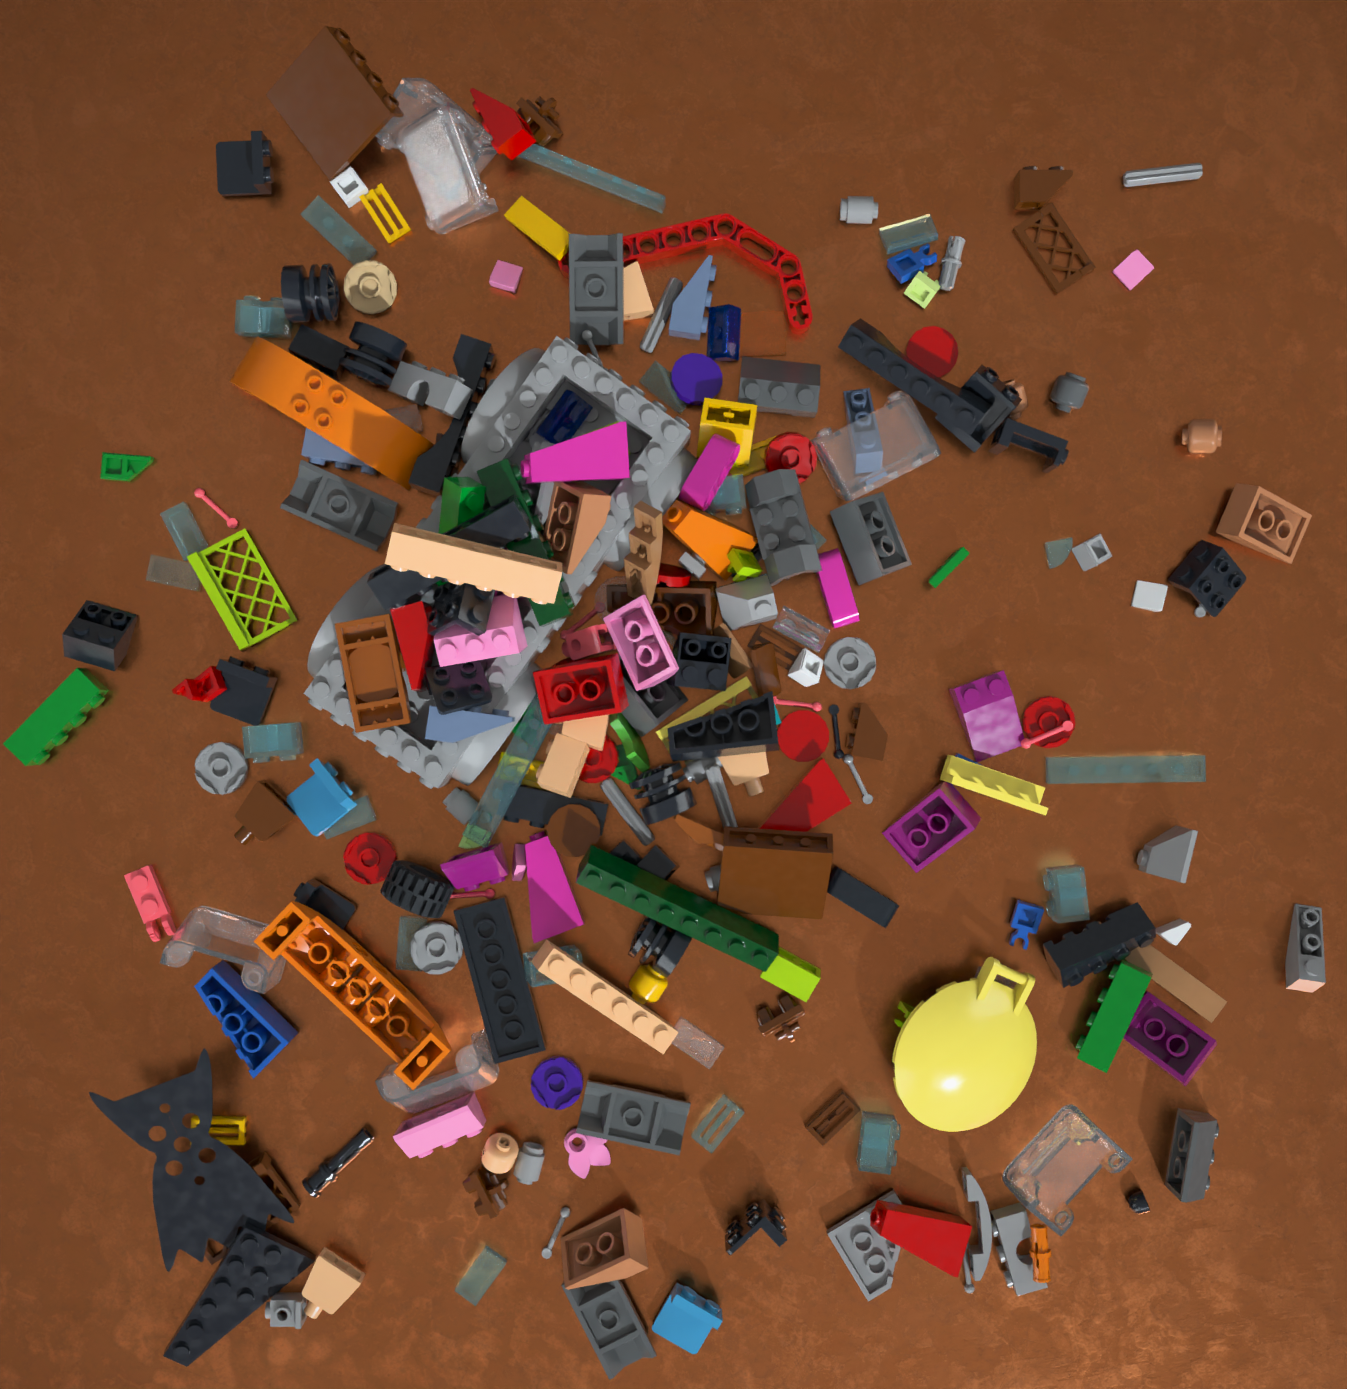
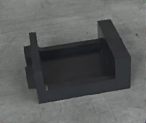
M983 364L961 387L971 391L992 405L973 434L970 436L939 414L935 417L974 453L1022 401L1014 387L1011 385L1006 386L998 379L999 375L995 370L990 367L986 368Z
M1009 418L996 428L988 452L998 455L1007 449L1011 443L1046 457L1042 472L1045 473L1057 469L1060 464L1063 465L1069 453V450L1066 449L1067 440Z

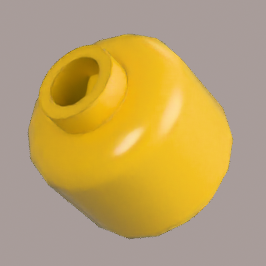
M653 963L639 966L629 981V988L633 992L632 998L641 1004L657 1002L668 986L667 979L651 969Z

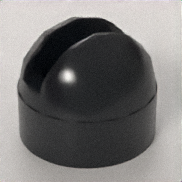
M1143 1191L1136 1192L1130 1196L1128 1203L1134 1213L1144 1214L1150 1212Z

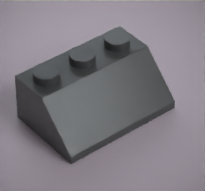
M742 356L737 402L757 405V412L815 418L818 410L821 365Z
M884 492L851 501L830 511L833 524L837 529L843 550L848 557L858 585L912 565Z
M618 654L629 706L621 713L642 738L687 702L688 698L678 686L666 684L667 679L653 687L636 691L621 656Z
M1178 1108L1165 1186L1181 1202L1187 1203L1204 1199L1205 1191L1209 1189L1210 1177L1208 1173L1210 1165L1214 1162L1213 1144L1214 1139L1219 1134V1125L1217 1119L1209 1113Z

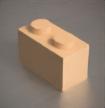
M556 733L554 740L551 739L547 745L546 754L548 756L544 764H540L536 773L537 783L540 787L571 798L590 751L587 743Z

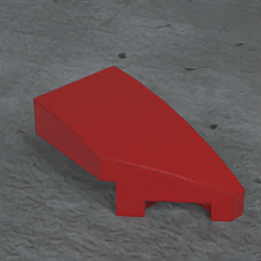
M210 666L195 679L183 680L172 689V692L176 695L185 696L190 700L209 702L227 690L221 671L216 669L217 666Z

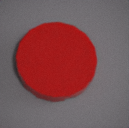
M937 326L923 327L916 331L909 339L905 350V356L939 378L947 375L952 370L959 354L958 345L953 335L946 329Z
M785 432L777 435L769 442L765 450L764 464L768 473L778 469H795L799 483H802L816 467L817 453L815 446L806 436L798 432Z
M660 563L657 584L664 582L668 587H685L690 584L692 574L684 568Z
M1053 696L1038 697L1030 702L1023 712L1021 719L1022 730L1025 736L1031 739L1061 726L1066 720L1073 723L1072 730H1063L1033 743L1043 748L1059 747L1069 740L1076 724L1075 715L1070 705L1060 698Z
M797 710L787 714L777 729L780 750L788 758L797 762H809L818 758L826 750L829 743V729L826 722L818 714L809 710Z
M606 735L603 751L589 747L590 751L578 778L585 783H599L608 779L614 773L619 763V751L616 748V744Z
M365 832L355 836L347 844L343 853L347 874L354 881L366 885L384 881L393 861L397 858L393 843L386 836L377 832Z

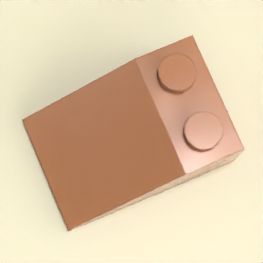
M584 481L554 482L543 540L550 542L554 552L551 560L562 563V571L566 574L574 572L605 525L611 507V496Z
M1236 483L1216 533L1233 542L1285 563L1292 564L1312 515L1260 486Z
M625 1208L560 1238L565 1288L568 1290L625 1279L649 1268L642 1218Z

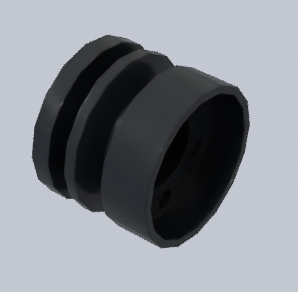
M331 263L323 264L321 270L318 264L311 265L309 277L303 265L283 266L281 272V294L287 320L290 323L308 322L312 310L318 322L323 321L325 316L328 321H336L339 311L340 294L335 271Z
M355 321L349 339L358 345V349L345 347L343 352L353 358V360L341 357L338 365L346 369L352 376L367 383L390 387L393 380L384 375L383 372L395 375L397 370L387 363L388 359L401 362L407 348V343L377 327Z
M680 761L671 764L664 763L642 772L637 778L629 782L631 789L641 786L644 788L634 794L635 799L648 797L649 802L640 807V812L646 825L675 816L697 804L691 787L681 789L677 787V784L686 779V775L681 774L675 777L672 775V773L682 769Z
M645 917L632 938L628 955L634 958L639 950L643 949L644 951L639 962L644 963L650 955L654 956L655 959L651 969L667 978L680 961L692 937L675 929H670L654 919Z

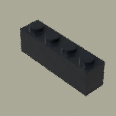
M505 782L498 814L504 815L503 820L519 823V819L530 821V826L545 828V824L548 825L551 816L560 807L568 804H581L590 808L597 815L601 825L600 836H602L609 803L574 795L568 798L536 787Z

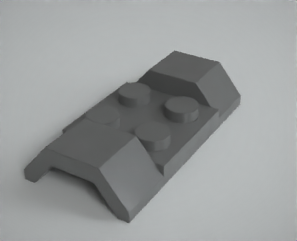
M623 233L611 235L569 234L570 340L577 345H588L587 341L582 338V333L585 330L591 331V339L594 345L624 344Z
M301 460L298 477L290 495L282 502L280 508L378 552L385 543L394 524L399 503Z
M778 469L753 477L745 485L760 551L771 586L777 585L785 578L798 574L823 571L796 470Z
M587 1080L576 1133L680 1156L683 1133L691 1102L624 1086L608 1085Z
M615 1280L569 1290L565 1288V1283H562L561 1286L609 1380L614 1378L625 1366L641 1358H654L657 1356L621 1281Z

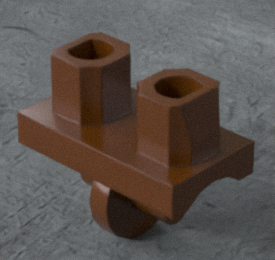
M539 96L535 101L540 107L539 109L530 100L525 101L521 97L516 103L520 107L517 113L527 121L528 125L533 120L539 125L533 133L537 143L540 146H545L553 137L559 139L563 131L548 118L550 116L554 121L558 119L559 114L554 110L557 101L553 97L545 101Z
M788 994L777 1001L783 1014L774 1017L769 1007L756 1012L760 1024L758 1028L764 1037L783 1028V1030L775 1033L778 1041L785 1037H788L791 1043L796 1040L793 1033L801 1029L798 1022L790 1026L788 1024L806 1013L800 1004L797 1005L795 1000Z
M483 1164L463 1181L462 1184L466 1192L470 1194L477 1191L480 1197L474 1203L478 1216L488 1214L490 1219L497 1217L499 1211L508 1205L505 1200L507 1195L504 1191L509 1185L507 1178L499 1180L496 1173L492 1174Z

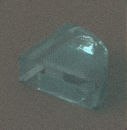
M1072 537L1044 543L1049 569L1061 565L1067 559L1073 546Z

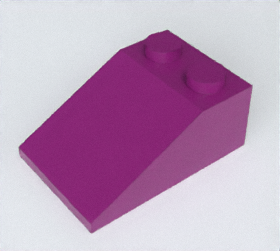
M998 670L949 688L975 762H980L1021 746L1024 735L1013 693L1004 670Z
M943 781L885 829L882 834L917 873L972 832L982 818L951 783Z
M502 842L451 856L440 864L442 871L456 889L464 888L465 892L480 888L479 883L489 881L490 885L505 881V876L510 873Z
M1147 992L1140 1001L1123 1038L1185 1087L1217 1045L1215 1039L1150 992Z

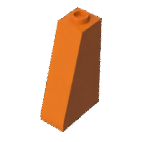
M678 500L662 516V524L692 553L694 552L705 561L706 567L725 581L732 574V572L727 570L731 563L727 554L731 549L735 548L750 552L758 543V539L743 528Z

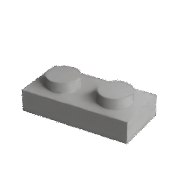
M685 552L679 559L678 564L688 570L698 581L706 572V568L703 567L705 561L694 552L691 555Z

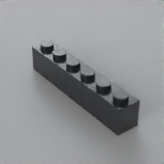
M515 494L446 531L443 535L504 549V545L512 540L516 543L525 539L529 535V531H531L532 522ZM385 565L369 575L367 584L383 608L387 610L392 606L395 609L403 606L408 602V598L416 593L419 596L425 594L433 587L432 584L440 580L442 582L448 580L438 576L427 578L420 575L417 571H398L391 568V565Z

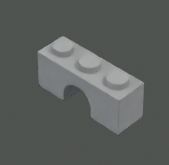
M413 361L412 364L400 362L391 386L388 389L390 392L420 406H423L425 402V404L440 413L460 420L473 391L464 385L465 380L451 373L449 377H446V373L434 367H431L429 371L427 370L428 367L416 361Z
M1017 1203L990 1211L993 1219L991 1221L993 1237L998 1236L1000 1246H996L1000 1262H1005L1007 1271L1003 1272L1007 1287H1012L1017 1296L1048 1288L1047 1283L1033 1281V1260L1030 1254L1019 1255L1016 1253L1019 1242L1031 1237L1030 1223L1023 1205Z

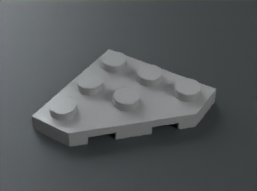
M894 1190L877 1199L902 1204ZM876 1201L826 1230L868 1301L891 1288L893 1272L901 1248L880 1236L870 1226L871 1211L875 1208Z

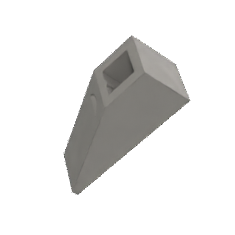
M1301 904L1294 905L1285 961L1286 989L1314 992L1326 983L1322 908Z

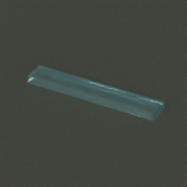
M536 144L531 145L518 155V157L663 214L665 209L666 197L664 195Z
M538 694L534 696L462 834L484 848L488 847L552 725V723L544 725Z
M1205 755L1046 757L1047 784L1206 782Z

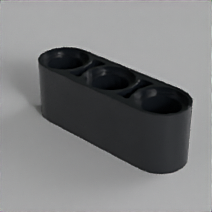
M834 866L830 873L827 893L882 927L886 928L900 905L837 866Z

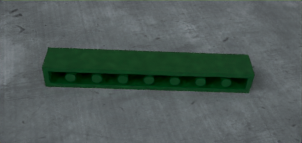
M593 845L589 847L579 864L575 883L759 970L766 972L779 954V934Z

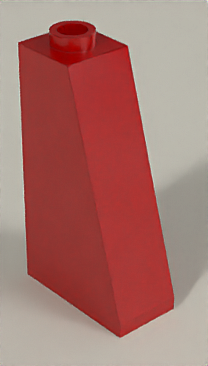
M821 757L816 760L757 828L807 832L852 803L825 759Z
M882 1200L876 1201L875 1208L871 1211L870 1226L880 1236L953 1277L959 1276L972 1226L966 1220L957 1215Z

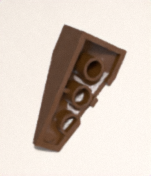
M690 581V584L685 587H668L664 582L657 584L650 606L661 630L676 634L677 636L679 632L713 636L717 610V594L715 590L717 582ZM627 584L606 586L607 612L613 613L635 600L628 595Z

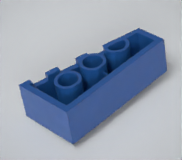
M224 960L212 967L194 986L212 1015H216L223 1026L221 1029L226 1037L229 1036L237 1049L235 1051L240 1059H244L250 1068L248 1071L253 1079L298 1034Z

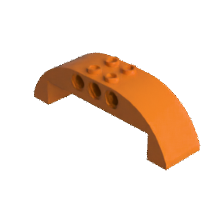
M258 336L230 379V382L264 401L408 491L412 489L409 479L417 457L434 446L432 442L381 408L289 352Z
M291 901L253 941L273 960L282 955L395 1060L398 1065L394 1073L412 1090L451 1051L450 1044L442 1029L421 1002L355 939L319 912L299 902Z

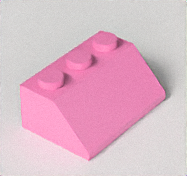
M506 595L493 597L486 632L480 636L457 624L434 635V644L440 667L517 654L527 647V641L517 598Z
M646 595L638 597L603 618L636 691L653 687L672 677L678 671V664Z
M472 1092L403 1121L393 1135V1138L409 1158L417 1155L419 1158H423L431 1154L433 1148L441 1145L443 1148L455 1144L458 1141L457 1138L464 1135L470 1138L482 1132L481 1128L486 1123V1118L475 1092Z

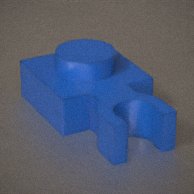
M928 243L920 247L916 253H913L909 248L887 259V267L902 284L914 278L919 271L924 273V265H931L937 262V253L934 252L931 255H926L930 251Z
M1017 900L1010 921V926L1016 928V931L1011 934L1009 939L1011 946H1014L1017 938L1024 939L1022 948L1027 950L1029 944L1028 933L1037 934L1044 912L1042 906Z

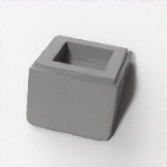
M1100 533L1072 548V552L1083 571H1087L1112 557Z

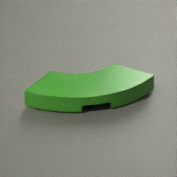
M622 713L610 714V725L619 736L624 746L626 757L641 772H645L650 768V763L639 734Z

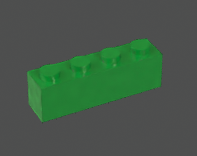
M468 476L444 477L439 534H443L483 512L484 485ZM440 580V581L436 582L435 584L438 585V586H440V585H443V584H445V583H447V582H449V581L442 582V581Z
M76 668L3 745L25 766L41 765L49 758L50 754L48 752L54 746L61 745L68 738L67 733L73 727H78L86 720L87 716L85 714L91 708L95 709L105 700L104 695L109 689L87 668Z
M1122 960L1120 966L1114 964L1108 977L1113 980L1109 989L1103 988L1097 1000L1102 1005L1098 1013L1092 1011L1086 1024L1091 1027L1087 1037L1081 1035L1075 1049L1080 1051L1077 1059L1105 1073L1108 1072L1153 975L1152 973L1125 960Z

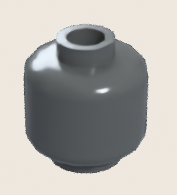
M1067 371L1065 375H1059L1050 394V399L1056 402L1055 408L1070 413L1072 408L1080 409L1089 391V385L1085 383L1086 378Z

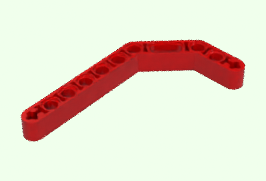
M727 213L623 236V248L629 251V254L623 257L624 268L637 261L639 264L717 246L726 247L777 279L789 330L796 335H802L809 330L813 314L799 258L734 216ZM726 224L731 227L732 231L723 234L718 230V227ZM701 230L706 234V237L697 240L692 236V233ZM671 236H676L680 239V243L671 246L666 240ZM744 238H749L769 250L773 257L768 260L762 259L744 248L740 241ZM645 242H651L655 247L652 251L646 252L641 249V245ZM568 251L560 261L558 260L560 272L567 279H569ZM791 264L795 271L791 274L784 273L781 266ZM795 289L800 292L801 297L797 300L790 299L787 292ZM799 307L800 318L805 319L803 325H800L799 321H795L797 316L796 309Z

